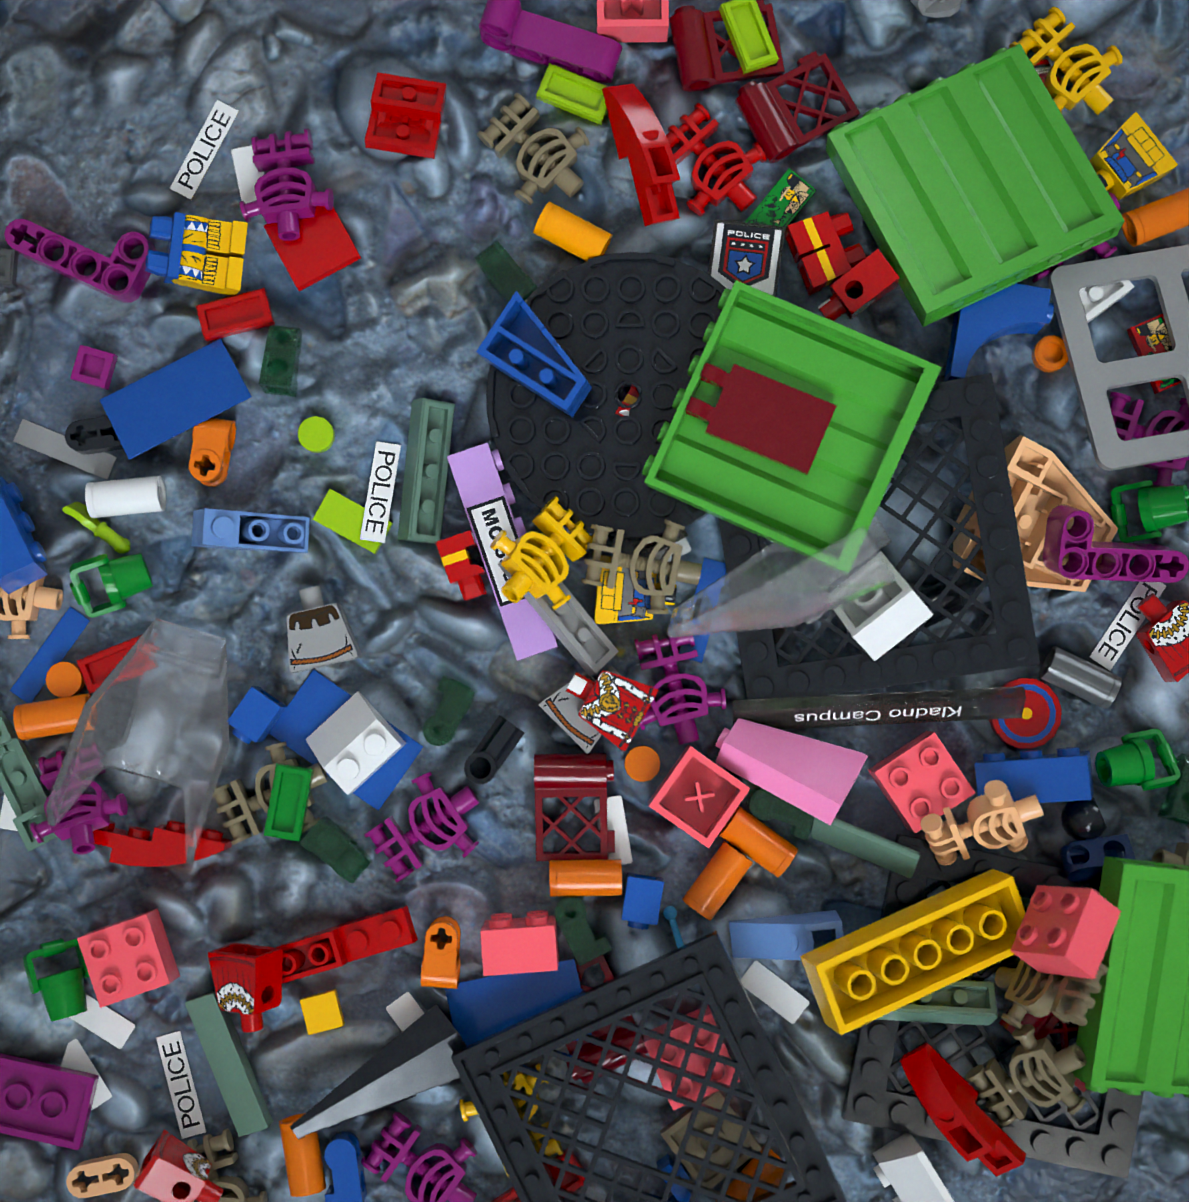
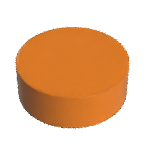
M1049 335L1034 345L1032 360L1039 370L1055 372L1067 364L1068 356L1063 338Z
M72 662L56 663L48 670L46 675L47 688L57 697L75 696L81 692L85 684L79 666Z
M644 745L636 746L625 757V770L636 781H649L659 772L660 758L652 748Z

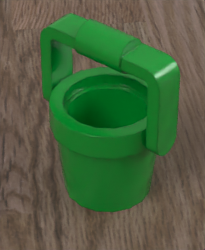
M1152 480L1115 487L1111 491L1113 506H1110L1113 523L1118 527L1119 539L1124 543H1131L1162 537L1161 529L1189 521V490L1184 484L1152 487ZM1139 489V512L1143 526L1148 534L1129 537L1125 504H1122L1120 492Z
M142 553L110 560L107 554H101L74 563L69 568L72 580L69 586L78 605L83 606L86 615L91 618L124 608L127 605V598L153 587V582ZM98 567L110 601L92 607L89 592L78 573Z
M1149 729L1124 735L1121 737L1123 744L1100 751L1095 757L1098 778L1106 787L1137 785L1141 786L1143 791L1174 785L1181 776L1172 748L1159 729ZM1153 739L1162 765L1169 775L1168 777L1154 779V758L1148 744L1144 740Z
M63 938L49 941L40 944L38 950L24 955L23 962L30 991L32 994L39 993L40 991L51 1021L64 1019L87 1011L83 978L90 976L77 939L64 942ZM68 948H76L80 967L39 979L36 978L32 959L41 956L42 958H47L64 953Z

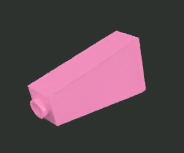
M741 718L737 719L731 730L726 727L723 729L715 747L720 749L715 761L716 764L830 826L868 757L862 752Z

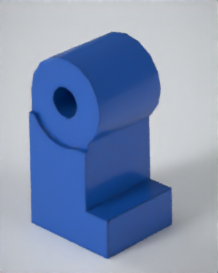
M341 1131L331 1138L325 1149L324 1158L326 1164L331 1168L333 1185H330L325 1193V1202H364L367 1190L364 1168L361 1163L360 1143L353 1133Z

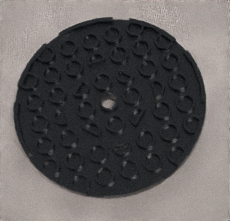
M638 252L613 253L588 259V262L579 264L567 271H560L542 283L524 300L592 387L572 418L490 364L486 402L491 436L494 439L496 449L499 451L503 466L520 490L536 506L543 509L552 498L557 496L559 498L558 503L565 510L570 509L573 512L570 520L574 524L581 520L585 524L583 528L589 534L594 535V529L591 528V525L595 524L613 528V532H609L608 538H615L617 529L625 530L623 539L663 535L667 525L663 523L665 519L686 527L709 514L647 487L644 482L646 476L642 475L649 456H656L662 444L657 442L663 424L665 421L671 423L677 410L673 409L672 406L680 388L686 390L692 378L687 373L694 356H702L707 343L702 342L709 323L711 321L716 323L722 310L717 307L726 287L704 271L678 262L671 257ZM628 386L636 388L639 393L636 402L630 404V406H626L619 401L620 391ZM619 406L630 408L629 416L621 417L615 413Z

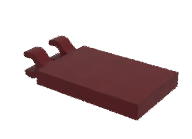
M705 363L700 375L701 381L723 389L716 407L691 397L685 410L686 414L708 423L705 434L808 475L837 405L736 364H733L729 374L714 365Z

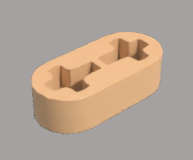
M127 1153L85 1160L78 1163L69 1172L66 1185L69 1192L78 1198H88L122 1191L128 1188L136 1179L139 1165L137 1160ZM118 1164H120L121 1169H128L129 1172L123 1180H121L119 1174L108 1176L107 1173L112 1172ZM83 1171L87 1177L98 1175V1178L94 1179L88 1187H86L85 1182H78L77 1179Z

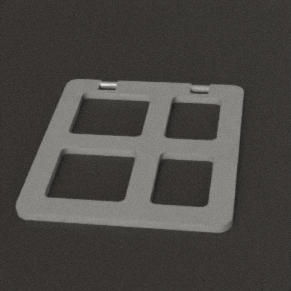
M1189 244L1059 266L1049 276L1048 285L1051 289L1052 300L1094 458L1098 466L1104 470L1112 471L1189 457V430L1127 441L1121 440L1116 431L1106 393L1108 389L1178 378L1182 381L1189 405V301L1181 276L1182 272L1189 271ZM1151 279L1156 287L1172 344V351L1106 363L1100 362L1095 353L1079 293L1080 289L1112 285L1125 280Z

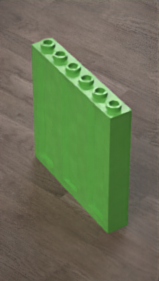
M1021 44L1010 49L1001 48L995 51L988 59L978 64L974 62L963 66L956 74L945 79L943 77L931 81L926 88L913 94L911 92L899 96L894 103L881 109L879 107L867 111L862 118L851 123H841L827 134L826 152L883 256L900 277L898 283L922 327L1116 237L1125 221Z
M736 280L732 289L726 288L720 298L717 308L722 310L717 322L711 321L705 331L702 342L707 343L702 356L695 355L690 364L687 375L692 378L687 389L680 388L675 397L672 408L677 411L672 422L665 421L661 428L657 442L662 444L657 455H650L646 461L642 475L646 476L644 482L647 487L848 575L942 367ZM705 363L714 365L729 374L733 364H736L837 405L808 475L705 434L708 423L686 414L685 410L691 397L716 407L723 389L701 381L700 375Z
M1105 856L1099 894L1119 909L1121 913L1101 964L1108 968V972L1100 978L1099 984L1102 987L1098 994L1090 993V997L1095 1000V1005L1086 1012V1025H1079L1076 1045L1083 1051L1086 1065L1072 1071L1076 1078L1085 1083L1086 1089L1094 1092L1107 1093L1108 1088H1114L1129 1095L1138 1096L1141 1095V1091H1151L1152 1094L1165 1098H1173L1174 1093L1183 1094L1189 1098V865Z

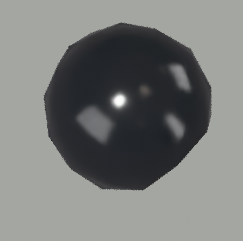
M1092 797V800L1068 801L1062 809V827L1075 840L1082 841L1097 838L1107 828L1094 797Z

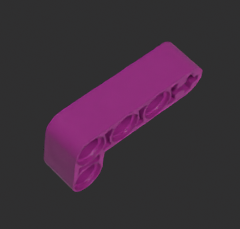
M487 0L479 24L481 40L491 48L546 66L551 63L599 83L608 84L612 82L623 49L621 44L611 38L524 11L521 8L520 0Z
M26 219L13 220L8 224L4 233L7 244L25 258L122 303H132L140 297L151 273L145 271L148 250L157 251L154 245L138 232H127L122 235L110 258ZM25 236L28 238L33 237L38 241L37 247L24 241L23 238ZM144 245L143 254L139 258L131 259L132 250L136 246ZM64 247V255L59 260L53 261L54 251ZM96 262L97 266L94 273L84 276V269L87 264ZM122 277H128L127 287L121 291H116V282Z
M1064 504L1058 505L1049 513L1043 548V563L1049 570L1069 579L1174 583L1182 580L1188 572V558L1180 551L1160 544L1092 541L1094 521L1087 512ZM1074 517L1073 526L1067 530L1068 521ZM1069 553L1067 563L1062 566L1063 557ZM1102 555L1101 563L1096 567V561ZM1135 556L1134 564L1129 568L1130 561ZM1156 561H1157V562H1160V563H1165V564H1159V567H1158V566H1156Z

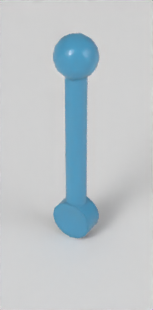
M667 906L663 911V915L669 920L677 948H680L684 944L676 921L677 910L673 906Z

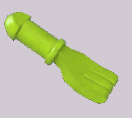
M76 501L62 508L65 514L78 520L83 526L94 532L95 537L104 540L116 552L125 554L131 549L130 541L127 538H123L107 526L106 522L100 523L97 518H91L86 505Z

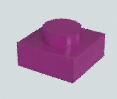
M80 345L70 379L109 390L118 356Z

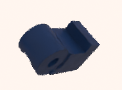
M1128 834L1071 842L1059 850L1067 879L1072 882H1083L1093 878H1101L1105 856L1136 859Z

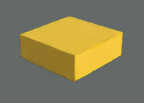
M337 989L300 999L308 1035L344 1026L345 1021Z

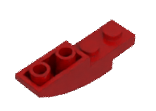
M634 84L603 88L602 91L619 160L629 159L644 225L650 226L680 219L672 183L680 180V176L668 139L653 109Z
M167 820L166 825L154 827L152 836H150V830L141 827L129 826L128 831L115 828L116 823L110 821L106 827L93 830L95 844L112 848L109 862L128 866L157 867L189 863L230 848L233 841L223 838L224 832L202 828L201 833L188 830L189 824L173 820Z
M406 905L383 913L378 912L273 948H281L283 952V984L341 967L351 961L415 943L418 938L408 906Z
M928 1043L901 1057L900 1062L905 1074L926 1112L949 1143L967 1162L978 1158L996 1177L1024 1164L1026 1153L975 1104L978 1092Z

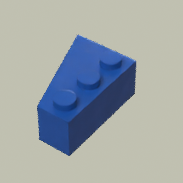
M516 291L476 353L484 361L573 418L592 387Z
M0 475V587L10 594L48 575L43 563L47 560V556L41 544L33 539L31 532L35 531V526L26 511L22 512L19 503L23 502V497L14 482L9 484Z
M1079 747L1058 748L1055 754L1043 755L1042 750L1020 751V757L1005 758V752L983 754V760H978L974 763L978 796L985 794L984 787L992 780H999L1006 784L1013 802L1035 794L1039 803L1092 800L1094 795L1090 750L1080 751Z

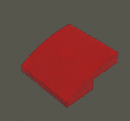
M377 72L370 101L371 114L365 135V147L435 159L445 106L447 83Z
M316 206L314 217L299 219L300 237L296 240L285 241L278 237L277 223L264 225L271 242L299 292L361 259L334 207L332 210H326L325 206Z

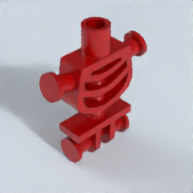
M697 103L694 105L695 110L688 116L683 114L679 118L682 125L677 128L672 124L667 128L669 133L666 134L671 149L677 144L681 147L673 154L676 165L692 152L698 157L691 174L692 187L698 194L693 200L689 199L686 204L694 213L703 216L705 214L704 208L709 202L714 206H718L729 197L737 208L743 212L757 199V196L744 182L752 175V165L758 161L765 162L767 160L766 155L758 142L753 143V148L745 153L737 143L732 141L716 143L708 148L703 142L717 131L719 123L714 118L700 130L698 125L703 121H710L711 117L704 106ZM688 132L692 138L688 140L684 133ZM723 153L728 154L720 159H717L715 156ZM705 165L708 171L702 183L698 172ZM715 175L717 181L711 190L708 184Z

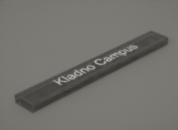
M1019 686L732 701L733 725L738 718L777 729L1022 718L1026 694L1024 687Z

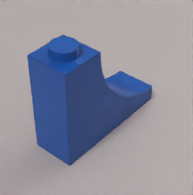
M1016 283L954 312L943 382L965 378L972 356L988 342L1011 334H1037L1045 324H1049L1054 311V303L1049 302L1051 289Z

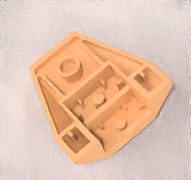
M1020 435L1007 445L1004 450L1027 586L1086 592L1091 580L1066 578L1049 570L1043 563V548L1049 513L1053 508L1064 504L1087 512L1094 521L1092 541L1112 542L1118 527L1052 451ZM972 489L968 499L975 503ZM966 503L956 521L959 524L971 509ZM975 511L964 528L981 539L977 513ZM1074 517L1068 521L1067 530L1073 526ZM960 532L953 541V552L966 560L978 543ZM981 547L970 564L986 574L983 549ZM1069 553L1063 557L1062 566L1067 563ZM1102 555L1098 557L1096 567L1101 563ZM953 558V566L959 569L962 564ZM968 568L964 570V572L982 581L984 580Z

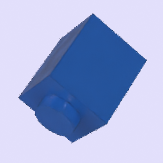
M251 686L227 720V723L234 727L232 733L247 744H250L251 741L255 743L263 742L287 706L261 687Z
M627 872L621 910V920L628 921L627 926L647 930L649 929V924L658 925L664 886L662 877Z

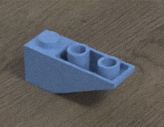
M203 508L193 511L191 546L308 553L310 517Z
M836 910L729 921L733 958L801 960V955L843 937L842 920Z

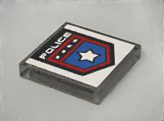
M715 219L708 275L730 290L737 280L776 297L786 227Z

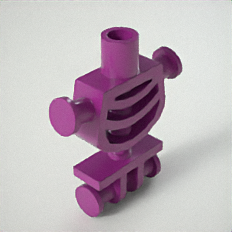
M304 129V133L300 134L285 131V139L282 140L278 139L276 133L269 134L267 139L259 140L257 136L252 137L253 163L259 172H269L260 177L254 186L257 200L249 203L239 202L242 215L246 222H250L251 217L261 214L267 224H278V237L285 241L296 240L300 237L299 219L314 217L316 206H325L326 210H332L334 204V195L331 188H326L325 192H317L313 180L306 171L292 168L315 164L314 156L310 151L313 150L311 132L309 129ZM285 147L286 151H280V148Z
M1110 392L1109 398L1112 399L1110 408L1114 423L1124 424L1122 429L1116 427L1118 437L1123 441L1132 440V437L1139 439L1166 434L1175 425L1179 427L1174 432L1189 430V405L1187 398L1180 399L1181 407L1178 412L1173 410L1161 411L1155 414L1144 426H1140L1137 422L1144 400L1137 399L1131 402L1126 414L1123 411L1126 403H1130L1131 397L1119 392ZM1163 419L1168 420L1159 431L1153 430L1157 422ZM1189 457L1143 465L1149 469L1158 470L1156 481L1152 482V487L1173 486L1174 484L1171 483L1172 472L1175 473L1183 470L1186 461H1189Z
M690 625L686 626V630L673 633L672 629L667 630L668 638L658 640L657 633L651 634L652 639L638 642V638L634 639L639 660L643 659V655L656 653L657 660L640 664L641 671L658 666L664 668L665 678L660 679L652 687L659 689L663 684L667 683L669 692L660 697L656 702L654 698L651 707H649L640 724V728L644 730L645 725L656 720L660 726L674 723L679 745L700 740L694 718L708 715V707L721 706L722 710H726L724 688H720V692L707 693L705 682L700 677L686 673L680 674L678 672V661L698 657L697 650L682 654L678 653L677 647L687 644H690L691 647L695 646ZM670 646L672 656L663 658L661 648ZM681 679L694 681L700 691L683 689ZM685 694L701 697V703L687 702ZM671 698L673 706L660 713L658 708ZM688 708H697V710L689 712ZM675 712L674 716L667 717L670 713Z
M93 740L90 742V745L82 748L79 745L72 746V754L67 755L64 750L56 752L54 757L46 759L43 756L38 759L39 768L42 773L40 776L41 782L49 791L57 789L47 797L44 804L47 820L39 824L35 822L30 824L31 832L38 843L44 842L45 836L54 833L61 841L71 838L73 853L87 854L95 849L93 830L108 826L110 814L118 813L120 816L127 814L128 804L124 794H118L116 798L110 799L109 795L97 782L85 780L106 773L105 766L100 762L103 759L102 749L97 747Z
M431 771L411 780L412 784H417L421 796L413 800L408 808L409 822L412 829L403 833L393 816H390L384 820V823L393 834L392 838L388 839L381 829L384 826L382 823L364 834L366 838L369 836L377 847L374 850L376 854L383 851L387 856L388 860L383 865L385 868L390 866L397 877L394 879L396 883L414 871L413 868L409 869L403 861L402 857L404 855L408 856L416 870L424 864L412 846L419 840L436 851L446 850L455 843L464 852L461 855L463 858L479 844L477 840L473 842L464 833L469 828V824L463 817V814L480 803L469 786H466L450 797L444 787L441 786L434 789L429 777L432 775ZM431 797L433 798L436 810L433 814H431L429 807V798ZM421 802L424 821L418 823L416 809ZM442 824H445L447 827L454 830L456 833L453 835L445 831L440 826H442ZM430 832H434L440 838L446 840V842L438 843L427 835ZM397 841L403 850L395 855L390 845Z
M397 1111L392 1115L394 1120L390 1126H384L380 1132L384 1140L382 1142L374 1140L371 1144L373 1150L369 1156H364L361 1159L362 1165L375 1174H378L381 1170L379 1165L383 1159L390 1162L380 1178L385 1183L400 1162L409 1167L405 1193L411 1202H446V1200L449 1202H473L477 1196V1193L460 1182L467 1169L464 1161L470 1155L472 1157L477 1155L475 1147L463 1137L459 1141L461 1145L455 1151L445 1144L435 1143L416 1156V1154L410 1151V1148L420 1135L422 1127L417 1124L407 1139H405L401 1134L405 1128L409 1129L412 1126V1122L405 1115ZM392 1143L399 1148L398 1152L391 1149L389 1145ZM432 1156H440L431 1165L424 1161ZM451 1164L442 1173L439 1172L441 1167ZM414 1173H418V1175L423 1177L419 1191L413 1184ZM427 1182L433 1184L431 1197L425 1195Z

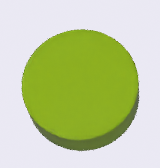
M313 416L305 419L299 426L298 439L301 445L308 451L322 453L333 445L335 431L326 419Z

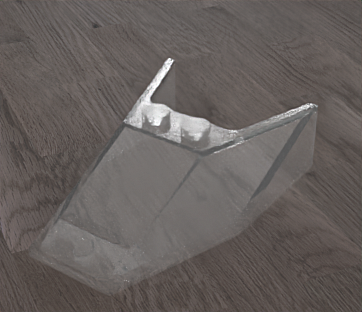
M875 514L868 531L861 527L809 558L773 542L674 608L667 633L670 638L791 627L803 622L806 624L812 623L822 617L825 612L896 581V578L878 551L889 544L891 539Z
M157 618L152 622L84 704L46 806L48 825L55 827L103 769L113 768L177 786L183 791L186 863H194L229 749L227 650L225 638Z

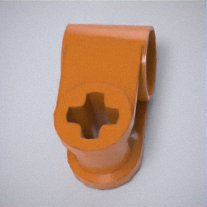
M210 418L193 427L189 471L195 479L205 486L217 487L228 476L231 451L236 437L235 421ZM211 462L215 469L208 470L206 475L202 472L203 467H209Z
M440 916L436 918L426 932L421 966L422 987L458 989L461 930L458 922L452 917ZM440 928L445 929L446 935L449 936L447 942H441V937L436 935Z

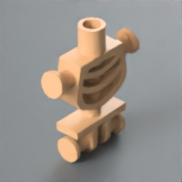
M45 577L10 594L0 587V598H2L4 608L3 611L0 603V620L11 621V635H8V639H30V635H26V621H36L39 608L58 611L63 602V591L61 589L43 587Z
M992 780L985 785V794L974 798L970 802L967 810L968 823L965 822L964 824L957 825L950 807L943 809L946 821H942L938 814H928L922 818L920 826L925 832V838L940 865L947 866L954 863L957 859V850H960L964 860L969 859L970 855L964 839L972 835L980 845L988 849H998L1007 846L1012 852H1020L1028 844V838L1022 823L1044 815L1036 794L1013 802L1006 784L999 780Z

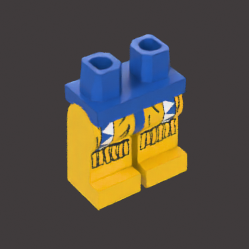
M174 212L172 218L153 216L150 222L149 238L168 241L167 253L148 250L145 271L157 276H163V283L178 284L229 296L237 295L241 289L244 262L242 257L245 253L248 223L234 220L233 222L212 220Z

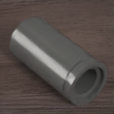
M1057 646L1052 647L1048 652L1039 671L1040 679L1103 709H1107L1113 703L1122 683L1120 676Z

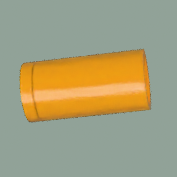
M550 201L541 212L533 232L535 235L587 262L588 259L603 256L613 234Z

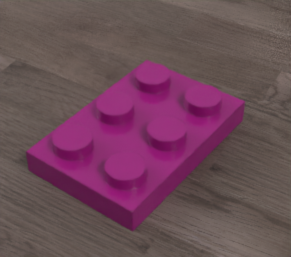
M0 1053V1133L80 1150L84 1144L99 1075Z

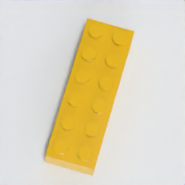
M991 869L801 955L800 958L824 1023L838 1034L843 1035L1014 955L1010 950L1026 912L1013 876Z

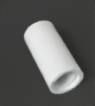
M161 476L90 482L85 487V502L91 518L159 512L166 509V491Z

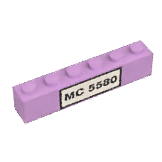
M487 442L447 456L517 661L559 647L557 636L524 596L518 603H514L508 600L501 591V588L509 578L498 564L504 559L506 554L498 548L496 550L491 549V543L501 530L506 531V537L513 542L527 532L521 516L517 518L513 516L510 505L516 503L510 483L503 485L498 471L504 470L498 449L491 451Z

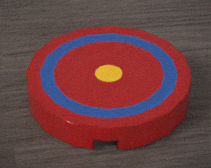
M1017 678L1007 681L995 691L991 698L988 719L992 731L1002 742L1015 748L1033 749L1046 744L1055 736L1061 724L1062 708L1058 696L1048 685L1037 679Z

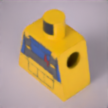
M1137 112L1132 114L1089 160L1106 190L1113 193L1118 201L1162 179L1178 165Z
M601 554L600 561L610 563L612 556ZM624 567L617 568L614 589L606 587L609 569L602 568L600 581L603 582V585L596 586L594 622L596 624L653 619V614L647 613V609H650L651 595L640 594L633 588L629 569ZM636 570L635 575L638 584L648 588L645 581V571ZM652 572L653 585L655 589H660V584L656 583L657 573L654 574ZM676 584L674 594L672 596L665 595V605H675Z

